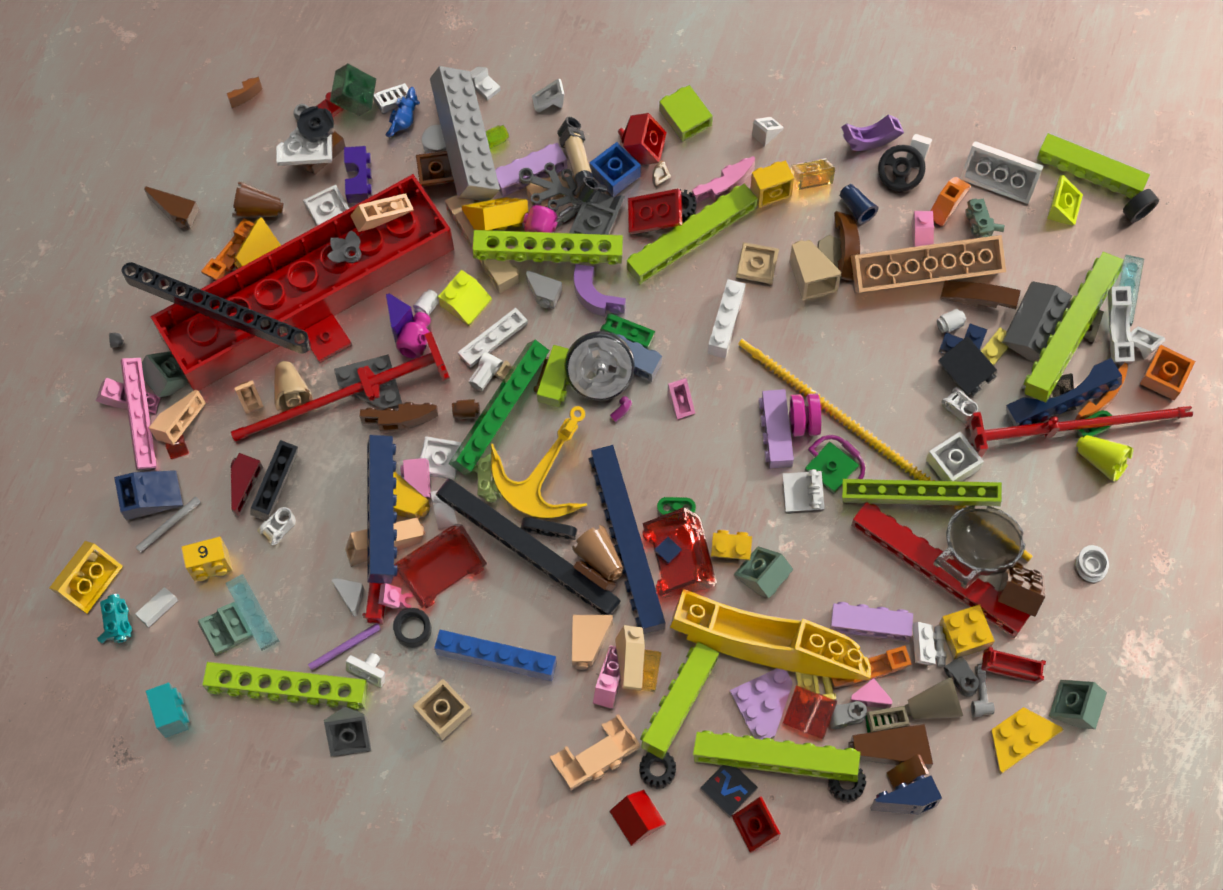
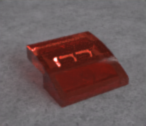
M796 685L783 724L824 739L837 701Z

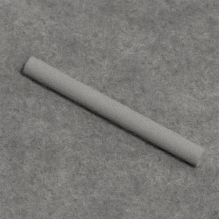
M194 497L138 544L136 549L141 553L201 503V501Z

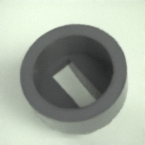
M109 333L111 348L119 347L123 344L124 340L120 333Z

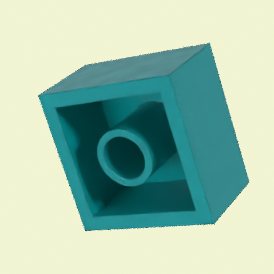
M168 682L146 690L156 728L165 738L189 730L187 723L190 720L187 712L181 706L184 704V700L176 687L173 688Z

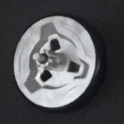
M604 331L591 332L578 338L569 348L564 363L565 375L570 386L579 395L591 400H608L620 395L629 386L634 376L635 360L630 347L617 335ZM598 350L600 355L597 354V357H593L592 351ZM609 365L617 367L616 372H608ZM590 371L595 373V376L591 379L587 377Z

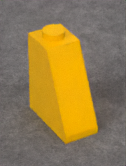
M262 217L255 221L234 257L236 261L234 265L237 269L281 246Z
M394 472L393 477H396V489H393V494L397 495L396 506H393V512H397V515L409 519L425 517L430 510L429 500L398 473Z

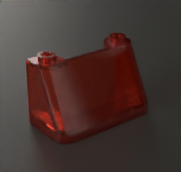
M683 507L642 523L644 528L642 531L643 537L654 545V549L667 537L672 539L682 549V552L669 564L656 554L661 579L656 584V591L661 597L668 598L681 595L683 589L695 592L716 586V578L704 530L697 514Z
M454 524L397 561L394 565H397V576L420 608H428L435 603L436 595L468 574L473 573L477 575L481 573L487 562L463 525Z

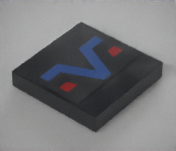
M722 765L700 787V790L729 818L758 789L741 770L727 765Z

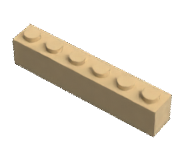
M455 195L445 200L446 209L473 250L474 230L476 229L473 228L461 206L473 204L474 200L458 198V195ZM490 245V246H488V247H489V248H495L496 246H495V245ZM479 260L499 293L519 284L518 276L520 273L515 265H511V260Z

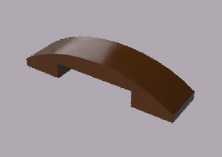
M836 211L834 212L835 229L840 230L842 259L837 261L838 269L841 272L840 278L854 282L851 255L860 254L858 228L852 215Z

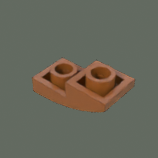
M259 76L243 81V88L227 93L232 108L251 100L263 89Z
M916 755L886 772L894 790L896 786L902 783L909 785L913 783L915 778L929 774L921 755Z

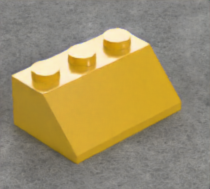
M502 197L461 206L462 211L476 230L493 231L496 228L497 230H505L510 225L512 227L522 226L525 214L529 213L527 199Z
M84 541L49 589L87 614L123 566L96 544Z

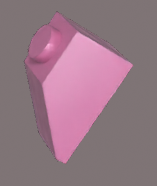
M427 458L403 460V465L400 466L401 477H404L425 498L431 499L429 460Z

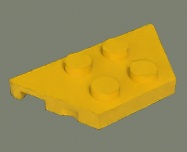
M1024 707L991 729L990 733L994 742L995 756H997L1000 775L1064 729Z

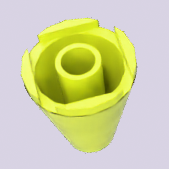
M1089 435L1080 437L1076 444V447H1078L1077 451L1113 482L1123 475L1128 467V464H1126L1127 460L1132 458L1134 452L1133 448L1128 445Z

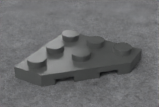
M389 354L335 368L334 371L339 389L361 381L357 372L360 367L364 368V366L368 365L374 374L391 369L392 365ZM396 379L379 385L380 398H375L374 401H370L367 398L364 390L354 394L355 397L371 403L381 410L387 408L396 409L399 407V404H402Z

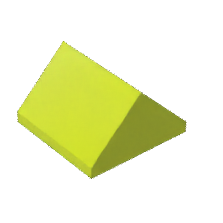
M1060 175L1056 184L1047 219L1073 226L1076 224L1083 194L1064 175Z

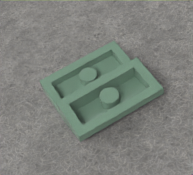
M236 602L218 608L216 613L198 620V625L215 656L237 646L253 635Z

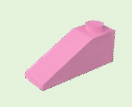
M914 211L912 218L913 247L934 243L933 211Z

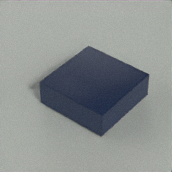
M667 537L654 549V552L669 564L682 552V549L672 539Z

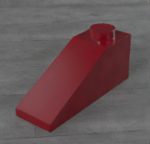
M239 453L237 458L232 460L230 466L231 510L235 517L238 518L263 469L260 460Z

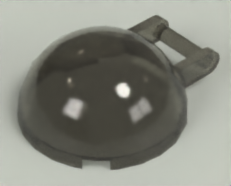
M975 505L957 511L951 517L946 531L948 548L936 558L933 565L944 569L957 579L965 589L981 575L994 576L1012 568L1024 553L1026 546L1022 537L1024 532L1016 520L1000 509L987 506L986 509H974ZM952 556L955 562L970 572V574L966 577L946 561Z

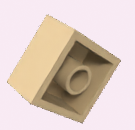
M444 679L413 705L415 713L441 740L446 738L472 714L471 708Z

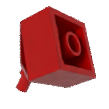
M649 113L630 115L625 130L623 128L618 130L621 139L620 145L641 166L659 163L667 132Z

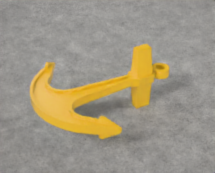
M575 406L570 410V418L565 419L557 431L558 439L531 475L524 481L517 482L507 477L494 445L490 444L491 471L496 488L504 500L517 511L535 518L552 519L570 514L587 506V503L548 504L542 498L540 491L541 485L563 443L571 440L578 428L577 422L584 419L585 410L582 407ZM574 412H580L581 416L575 417Z

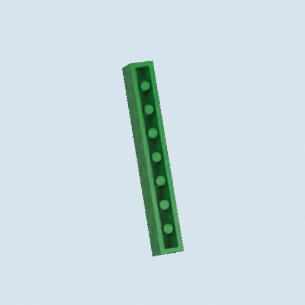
M536 339L527 343L448 463L463 475L473 470L550 351Z

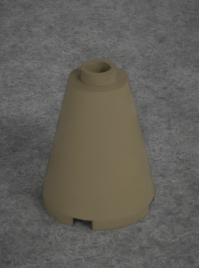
M952 677L908 699V704L905 705L908 717L912 716L913 719L957 718L963 716Z

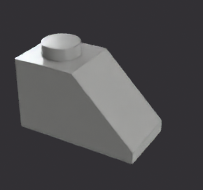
M527 270V283L536 302L544 308L554 309L562 292V282Z

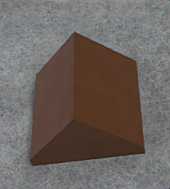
M447 151L416 155L418 177L421 186L454 182Z

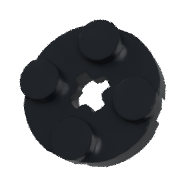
M312 106L303 110L299 115L300 118L297 121L299 133L311 143L324 140L334 132L333 116L325 108L321 109L318 106ZM314 121L320 122L318 126H313Z

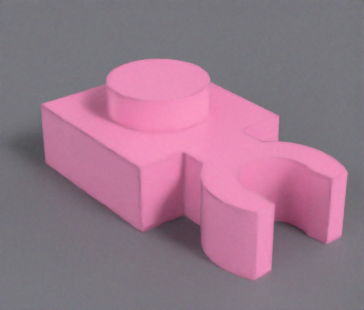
M381 584L379 604L394 609L398 607L407 609L411 605L407 604L405 599L412 598V595L410 593L401 594L402 588L390 584Z

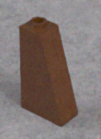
M925 724L852 735L851 742H848V748H853L860 752V761L899 765L916 755H921L927 769H931L933 765Z

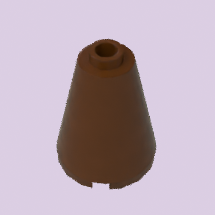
M238 182V186L241 188L237 187L233 205L236 213H232V217H278V213L282 214L284 203H280V198L244 182Z

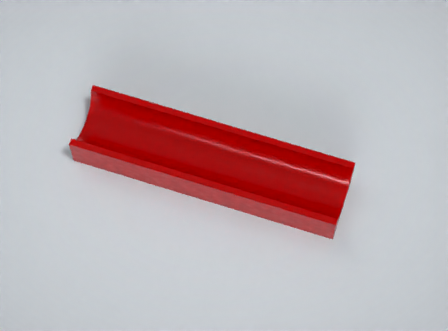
M412 174L203 287L201 290L298 329L305 330L332 314L336 316L453 251L454 245L451 229L417 178ZM397 195H407L414 209L412 212L375 228L358 232L351 218V214L358 205ZM350 231L355 232L360 239V260L355 263H347L346 261L336 263L331 261L327 256L333 251L331 248V238L346 239ZM175 303L150 316L160 337L168 346L193 391L204 389L280 347V345ZM270 326L265 327L263 330L269 329ZM283 333L280 335V337H284L288 333Z

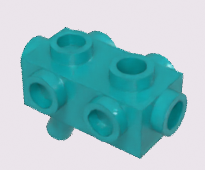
M112 594L107 597L108 599L100 601L104 632L97 637V640L102 644L106 640L123 643L127 641V638L131 637L132 627L128 622L127 616L129 608L125 603V599H121L119 594Z

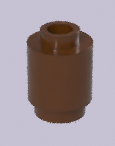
M475 399L457 400L455 403H452L453 418H477V414H480L479 402L476 403Z

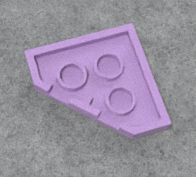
M772 670L730 690V694L754 739H772L776 735L793 684L787 670Z

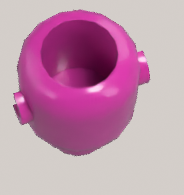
M532 206L529 213H526L524 217L525 232H555L558 224L556 222V212L544 206ZM527 246L526 249L531 250L533 247Z
M423 312L416 313L413 317L414 322L406 323L398 336L396 348L405 357L416 359L421 357L426 350L428 343L424 334L429 332L426 327L430 325L431 319L429 315Z

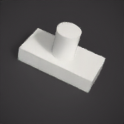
M370 653L365 662L351 655L346 660L347 672L380 688L385 683V672L376 668L380 661L378 655Z

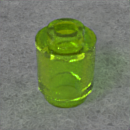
M497 125L485 131L490 149L506 142V139L509 138L508 131L504 125Z

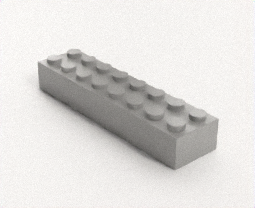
M439 66L430 77V83L458 198L480 201L492 200L499 192L500 187L471 72Z

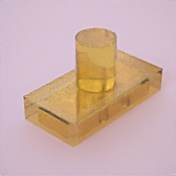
M644 649L641 689L643 691H656L661 652Z

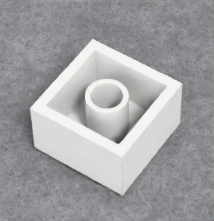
M961 431L930 450L926 458L942 481H964L978 472L984 462Z

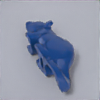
M414 87L408 89L406 98L402 96L401 99H397L396 105L398 109L396 111L393 110L390 115L389 122L392 125L385 134L387 137L390 138L397 131L405 130L412 125L413 111L415 106L420 104Z

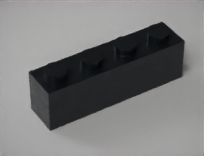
M282 440L279 441L250 509L251 516L264 521L271 517L296 459L298 446Z

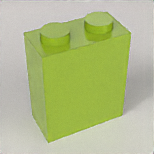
M690 85L679 88L675 93L664 96L659 101V111L682 142L712 126V114Z

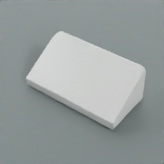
M164 587L135 615L149 628L178 599Z

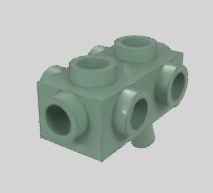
M984 198L971 199L967 202L968 208L965 210L967 219L971 222V233L975 238L992 236L994 231L1004 232L1005 225L996 224L994 219L990 218Z

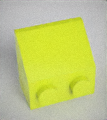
M460 270L438 296L440 307L468 326L492 300L491 296L478 281L463 270Z

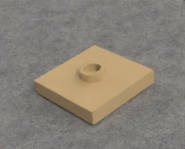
M743 242L736 278L772 284L779 249Z

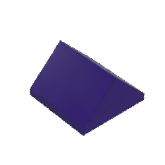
M389 293L386 294L391 329L396 344L402 327L408 322H414L413 313L409 305Z

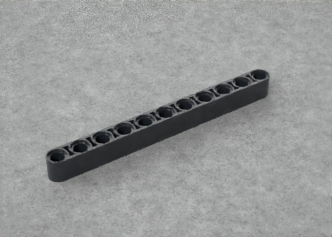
M128 262L121 269L126 282L140 290L297 353H306L311 348L308 334L301 329L136 263ZM270 326L269 329L263 330L265 327ZM288 333L286 336L280 337L281 334ZM300 340H305V341H304L303 343H301V344H298V343H297V342L300 341Z
M447 478L436 492V496L445 504L600 614L612 615L620 604L621 600L612 592L601 588L575 569L571 563L452 479Z

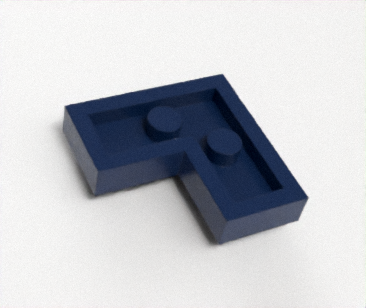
M970 323L965 337L968 336L980 350L987 329ZM946 333L939 352L946 354L963 338Z

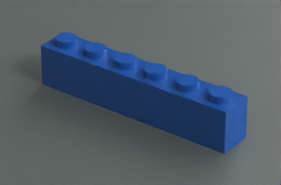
M439 630L434 647L436 655L551 682L557 664L556 656L445 630Z

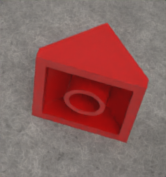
M644 789L627 795L609 811L631 846L666 825Z
M762 796L732 815L750 853L779 840L781 833Z

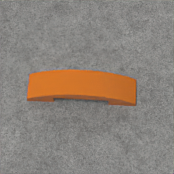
M244 218L233 231L234 236L215 259H210L201 273L215 281L227 275L235 267L234 263L236 261L234 257L254 223Z
M1125 362L1118 369L1122 375V384L1128 369V364ZM1122 385L1114 391L1109 390L1097 405L1089 401L1078 413L1075 420L1085 419L1099 411L1105 410L1114 400Z
M906 646L891 649L884 654L868 658L871 667V678L869 680L911 666L912 663ZM831 677L834 688L869 681Z

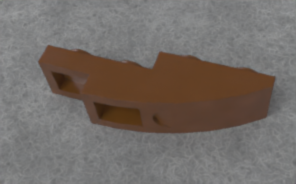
M405 402L404 404H399L398 411L391 408L385 410H376L375 408L360 409L359 417L362 424H378L380 431H398L422 425L436 418L439 412L437 405L432 403L415 404Z

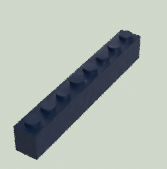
M369 435L367 442V583L391 584L393 577L397 576V565H394V559L397 558V547H394V541L397 539V529H394V524L397 521V512H393V506H396L397 495L393 494V489H396V477H393V472L396 471V461L393 460V455L396 454V444H393V436Z

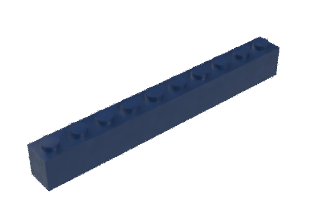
M610 445L591 450V457L588 458L591 469L594 468L596 475H593L595 485L600 486L601 492H598L601 504L605 503L606 510H603L606 521H610L611 527L608 528L611 539L615 538L616 541L614 548L622 562V575L625 574L627 580L624 581L627 593H631L632 599H629L631 610H635L637 617L634 618L636 627H641L643 634L665 629L666 622L614 446Z

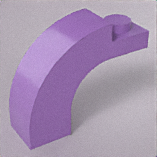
M889 114L877 123L867 127H855L848 123L841 127L844 139L850 144L851 149L855 151H866L881 147L904 134L898 118Z
M575 265V293L580 303L587 310L605 317L606 310L616 314L620 312L625 313L626 298L603 295L594 288V266Z

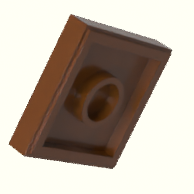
M577 561L573 566L604 590L614 591L617 586L615 582L607 580L586 562Z

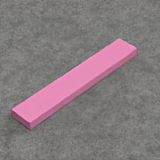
M141 358L121 359L136 470L155 469L156 460L152 432L149 429L150 418Z

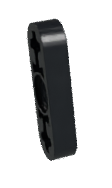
M529 517L523 518L521 529L525 532L569 541L576 540L578 531L577 528L570 525Z

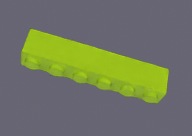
M1049 133L1037 156V160L1044 164L1055 166L1061 171H1067L1078 178H1084L1096 185L1109 188V190L1126 195L1130 199L1144 190L1150 176L1146 172Z
M697 642L695 648L691 646L686 656L688 658L686 664L682 663L677 672L679 674L677 680L673 679L668 687V690H670L668 696L664 695L659 703L661 707L659 712L653 713L649 721L651 723L650 728H645L640 737L642 749L661 759L664 758L715 666L719 656L718 651L700 642Z

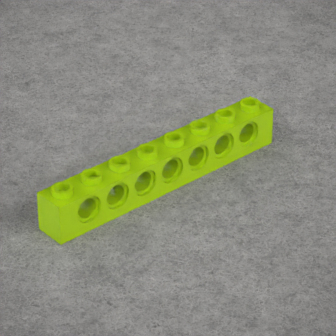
M474 230L473 258L478 260L496 259L498 261L515 260L517 262L533 260L534 262L552 261L554 263L571 262L574 264L580 262H589L590 264L608 263L609 265L622 264L623 235ZM490 245H495L496 247H495V248H489L488 246H490ZM507 246H514L515 248L508 249ZM531 246L533 249L528 250L526 247ZM545 247H551L552 249H551V250H545L544 248H545ZM566 247H567V248H570L571 250H569V251H564L563 248H566ZM587 248L589 251L584 252L581 249ZM600 249H606L607 252H601Z
M207 662L202 684L208 690L207 692L211 694L225 692L234 697L243 694L252 699H259V696L267 697L271 701L287 699V702L290 703L304 701L313 706L322 703L331 708H338L340 705L353 710L364 708L368 684L364 679ZM231 677L228 683L222 684L223 678ZM250 679V683L247 686H241L243 680ZM270 681V685L267 688H261L263 682ZM285 683H289L290 687L287 690L282 691L281 686ZM303 686H310L306 693L300 692ZM323 688L330 689L326 695H321L320 691ZM342 691H350L347 697H340Z

